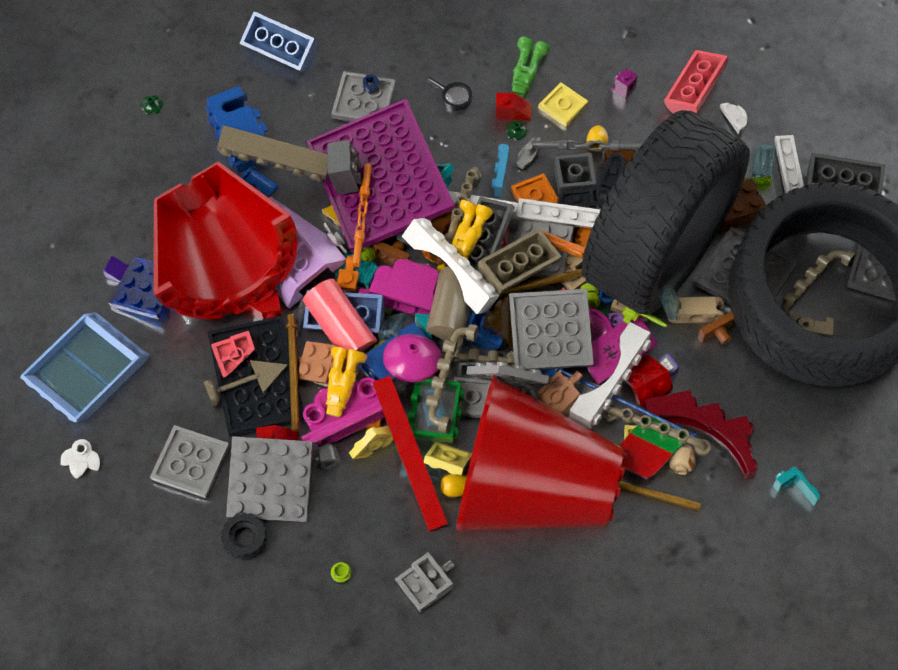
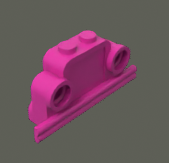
M399 259L395 261L393 269L389 266H380L376 270L370 290L359 288L358 293L383 295L385 307L388 308L390 307L412 315L416 313L430 315L438 272L429 265L417 264L408 259Z
M367 377L359 382L355 381L348 403L345 405L346 409H343L341 417L326 414L328 406L325 404L328 388L321 389L314 398L315 403L309 404L303 411V417L311 432L302 436V440L312 441L313 444L317 443L318 447H321L324 444H332L367 427V425L373 422L375 423L377 420L385 418L372 384L376 380Z

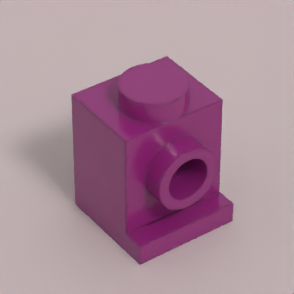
M626 68L617 74L614 80L615 85L611 90L626 99L636 88L638 75Z

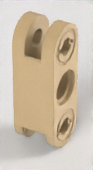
M720 297L671 298L667 301V309L670 310L668 321L672 323H711L725 315L723 311L717 310L724 305V300Z

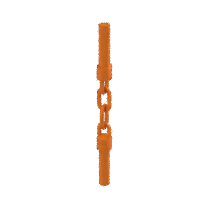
M368 163L364 165L362 186L360 187L359 194L361 203L358 207V225L354 234L355 246L352 262L354 267L360 266L362 243L365 238V215L368 207L367 200L370 196L369 184L372 167ZM361 206H365L364 213L361 211Z

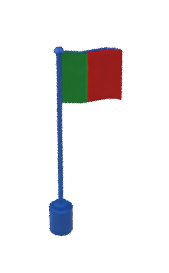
M566 368L539 369L550 377H553L558 371L570 378L573 376V374L565 371ZM583 379L578 381L592 389L599 388ZM613 395L612 397L613 399L645 415L650 416L651 420L656 423L660 424L661 422H667L670 425V428H673L678 431L680 429H683L616 395ZM648 420L643 421L645 425L649 423ZM638 425L619 445L624 448V451H627L625 463H622L621 466L648 479L657 473L684 444L680 443L677 438L669 435L664 437L658 431L652 429L645 430ZM663 427V428L661 429V431H667V430H668L667 427ZM689 432V435L697 438L696 432L694 434ZM681 434L680 438H686L687 435Z

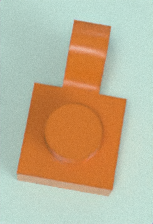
M347 256L346 269L339 270L337 284L342 290L356 291L359 271H354L355 267L352 265L353 256Z

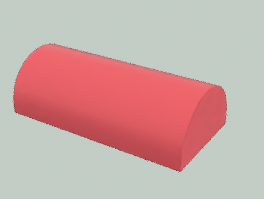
M695 50L664 100L666 107L673 114L680 110L693 111L697 114L727 66L728 57Z
M334 279L321 282L304 296L302 301L333 345L345 348L348 351L352 349L363 352L378 341Z

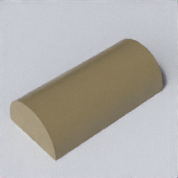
M539 228L479 260L478 271L482 274V278L487 283L493 285L495 291L500 294L560 261L562 256Z
M450 266L443 268L439 273L426 328L427 332L444 341H450L454 331L467 326L471 308L464 301L461 285ZM464 335L460 336L458 339V348L463 343Z

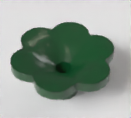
M156 95L152 97L147 96L143 99L140 107L147 115L157 114L160 112V108L163 107V102Z
M514 120L511 124L506 125L507 137L521 140L528 133L526 124Z

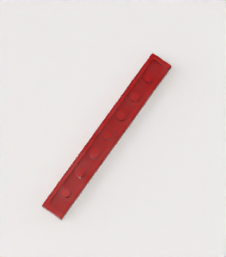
M391 375L372 382L429 532L448 525Z

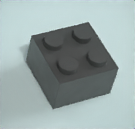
M350 140L328 143V175L337 194L358 192L359 184L362 183V177L359 172L362 165L360 157L357 158L355 146L352 147Z
M591 153L555 156L554 173L558 196L565 190L596 187Z

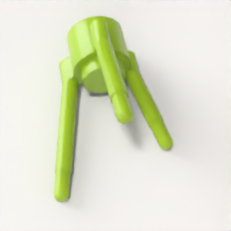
M627 306L621 313L624 316L622 321L627 324L631 322V319L635 321L639 315H642L663 327H667L666 323L651 314H638Z

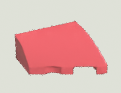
M249 331L211 344L223 378L227 377L255 350Z

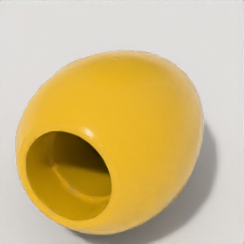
M600 125L592 127L588 132L586 141L596 140L607 144L608 135L605 128ZM590 143L592 144L591 148H600V143Z
M448 474L444 476L441 480L442 493L448 497L462 496L467 476L463 474Z

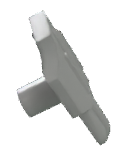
M534 137L517 155L516 166L521 169L529 165L537 155L539 148L535 149L531 144L535 140Z

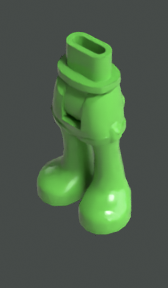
M520 37L517 46L520 50V58L517 66L513 69L511 93H515L520 97H524L526 92L529 91L533 80L537 77L536 71L541 59L547 56L550 51V46L546 42H537L534 47L529 67H526L529 55L533 49V41L528 37Z

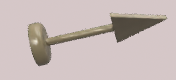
M250 360L255 372L254 375L216 389L211 380L204 381L213 407L219 404L217 393L254 379L258 380L264 393L287 367V364Z

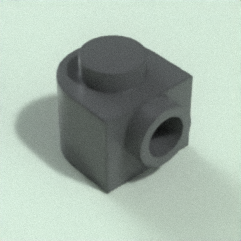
M330 443L317 447L318 451L314 452L316 464L320 463L321 470L336 467L341 462L337 446Z

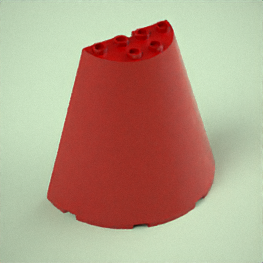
M216 162L192 176L189 184L183 185L180 183L154 199V295L167 308L175 309L178 311V314L191 318L218 319L223 318L222 315L234 312L236 315L251 309L245 303L251 302V305L267 299L275 292L274 288L280 281L284 282L293 267L297 255L298 242L296 236L297 229L290 213L220 162Z
M492 376L464 486L456 531L606 526L607 522L612 521L614 509H611L613 501L616 502L619 497L621 487L617 486V484L621 482L624 475L625 467L621 465L625 463L627 451H624L623 447L499 377Z

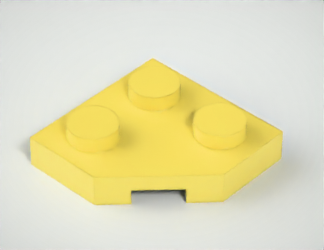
M385 426L368 429L366 435L354 444V448L349 452L353 459L366 458L373 454V450L381 446L384 448L394 441L390 428Z

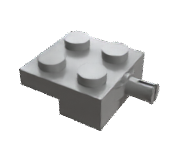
M428 552L412 563V567L396 577L395 580L417 610L421 612L453 589V583L445 573L455 566L449 560L440 567Z

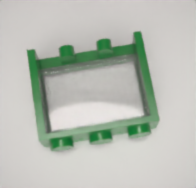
M433 379L414 382V392L411 395V411L408 414V421L414 438L454 444V438H458L459 426H456L457 419H461L462 408H459V403L464 400L465 389L461 388V382L446 381L445 389L441 395V402L436 411V416L439 419L442 416L451 418L450 428L447 433L438 431V427L433 425L428 417L429 407L426 406V399L428 395L434 394L435 388L431 387Z

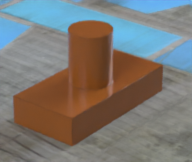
M381 241L373 245L376 255L375 259L388 265L394 266L395 261L399 259L410 260V254L402 251L404 244L401 241H395L392 246Z
M729 312L700 328L698 334L700 342L703 343L714 336L719 339L722 345L730 342L732 337L726 330L734 325L733 313Z

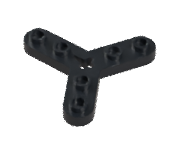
M613 153L608 157L596 187L562 191L557 198V203L585 208L599 206L601 209L605 199L599 198V192L602 194L606 193L607 196L605 198L607 199L624 170L626 161L623 155Z

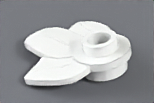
M324 223L323 226L328 231L327 236L336 247L347 253L342 246L345 242L336 231L332 234L328 225Z
M79 439L73 443L72 448L62 454L61 465H69L70 472L78 479L87 468L98 471L100 468V458L96 452L92 451V446L87 440ZM81 445L85 447L83 452L78 451Z

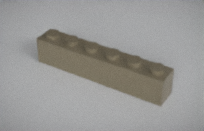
M223 125L217 145V151L224 156H238V159L242 161H256V164L260 166H274V169L278 171H292V174L296 176H310V179L314 181H325L328 170V154Z

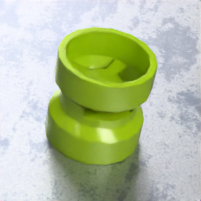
M589 283L583 284L580 289H587L588 307L596 308L601 304L600 297L598 296L599 289Z

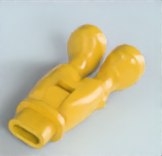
M461 200L460 208L464 212V218L457 228L452 245L456 247L457 252L462 257L468 260L482 234V227L486 220L492 216L493 210L484 205H475L469 201ZM475 216H476L474 225H472V227H471V224H472V222H473V220H474V218H475Z
M332 347L331 356L334 358L333 368L328 375L329 384L325 404L328 407L326 414L341 417L343 409H346L345 405L348 403L356 381V367L359 363H364L367 360V354L352 349L348 351L345 348ZM347 358L346 370L343 373V364L345 359Z

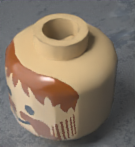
M684 444L670 457L669 465L675 470V473L686 475L694 470L697 454L692 446Z

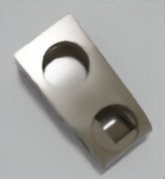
M802 317L798 320L797 324L804 329L823 337L832 338L834 318L826 317L825 321L812 320L809 317Z

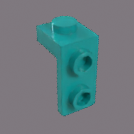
M794 466L787 472L783 470L776 475L773 487L777 492L794 482L813 505L818 503L820 499L818 489L813 485L811 486L801 470Z

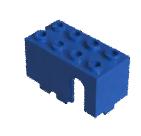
M237 86L206 98L208 106L205 109L209 116L207 118L210 126L215 128L214 133L218 141L223 125L266 137L264 132H267L268 129L265 123H258L257 118L261 117L258 109H251L250 105L244 106V101L248 102L247 92L243 93L241 87ZM231 155L228 158L231 168L235 167L237 173L246 171L249 167L258 166L256 161H242L238 159V156Z

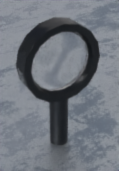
M432 76L428 78L427 82L442 91V101L448 109L460 111L466 109L471 104L472 91L468 85L462 82H453L446 86Z

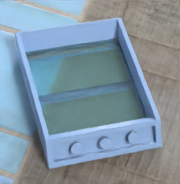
M97 312L87 313L48 348L20 378L29 387L34 388L40 393L42 398L51 402L57 410L67 415L69 420L76 423L87 420L149 359L150 354Z

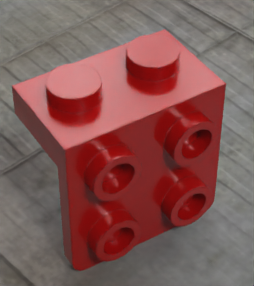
M650 355L641 357L638 365L632 367L628 380H624L633 388L636 402L639 406L644 405L645 399L661 396L673 389L669 370Z

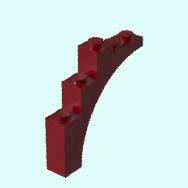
M691 390L645 399L644 410L673 424L689 426L710 435L725 446L741 467L746 480L754 478L758 471L757 461L751 455L752 445L750 439L754 433V427L752 422H749L747 416L726 420L725 412L723 409H720L719 403L697 407L696 397H692Z

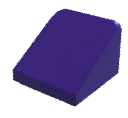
M111 256L103 272L106 278L123 283L131 267Z

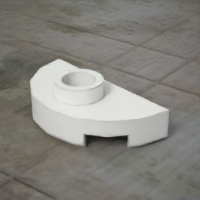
M720 104L721 111L738 134L741 133L747 125L745 110L739 105Z

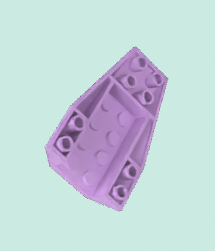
M270 197L269 199L290 213L297 229L298 249L295 262L284 282L280 281L274 288L285 305L291 308L303 298L299 290L327 267L332 272L336 271L346 262V258L324 232Z

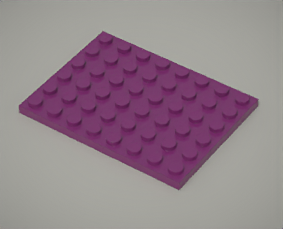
M406 99L306 141L309 149L328 154V143L350 140L352 147L355 146L357 158L360 157L362 167L359 169L362 180L364 165L367 163L372 165L369 184L370 196L367 200L365 238L362 243V249L407 230L414 219L425 218L431 220L455 209L451 196ZM327 170L325 181H322L350 251L354 253V234L358 225V207L361 203L359 194L362 183L359 184L358 192L338 195ZM361 206V211L363 213L365 206Z

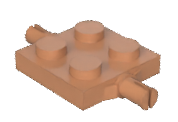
M306 341L303 355L297 356V364H300L297 372L298 379L329 384L328 375L333 368L334 358L331 356V349L338 346ZM346 363L343 364L342 371L346 370V368H344L346 367Z
M558 371L548 381V384H545L537 392L539 401L566 415L578 397L582 395L577 390L575 384L583 375L577 371L569 379Z

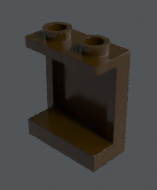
M509 295L497 298L493 304L494 308L486 314L483 319L485 322L481 327L484 330L487 328L491 329L511 347L509 352H513Z

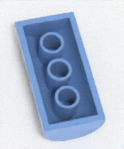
M253 12L239 43L301 72L310 66L317 50V40L257 12Z
M344 292L370 331L380 334L383 329L385 315L383 295ZM305 305L303 328L322 330Z

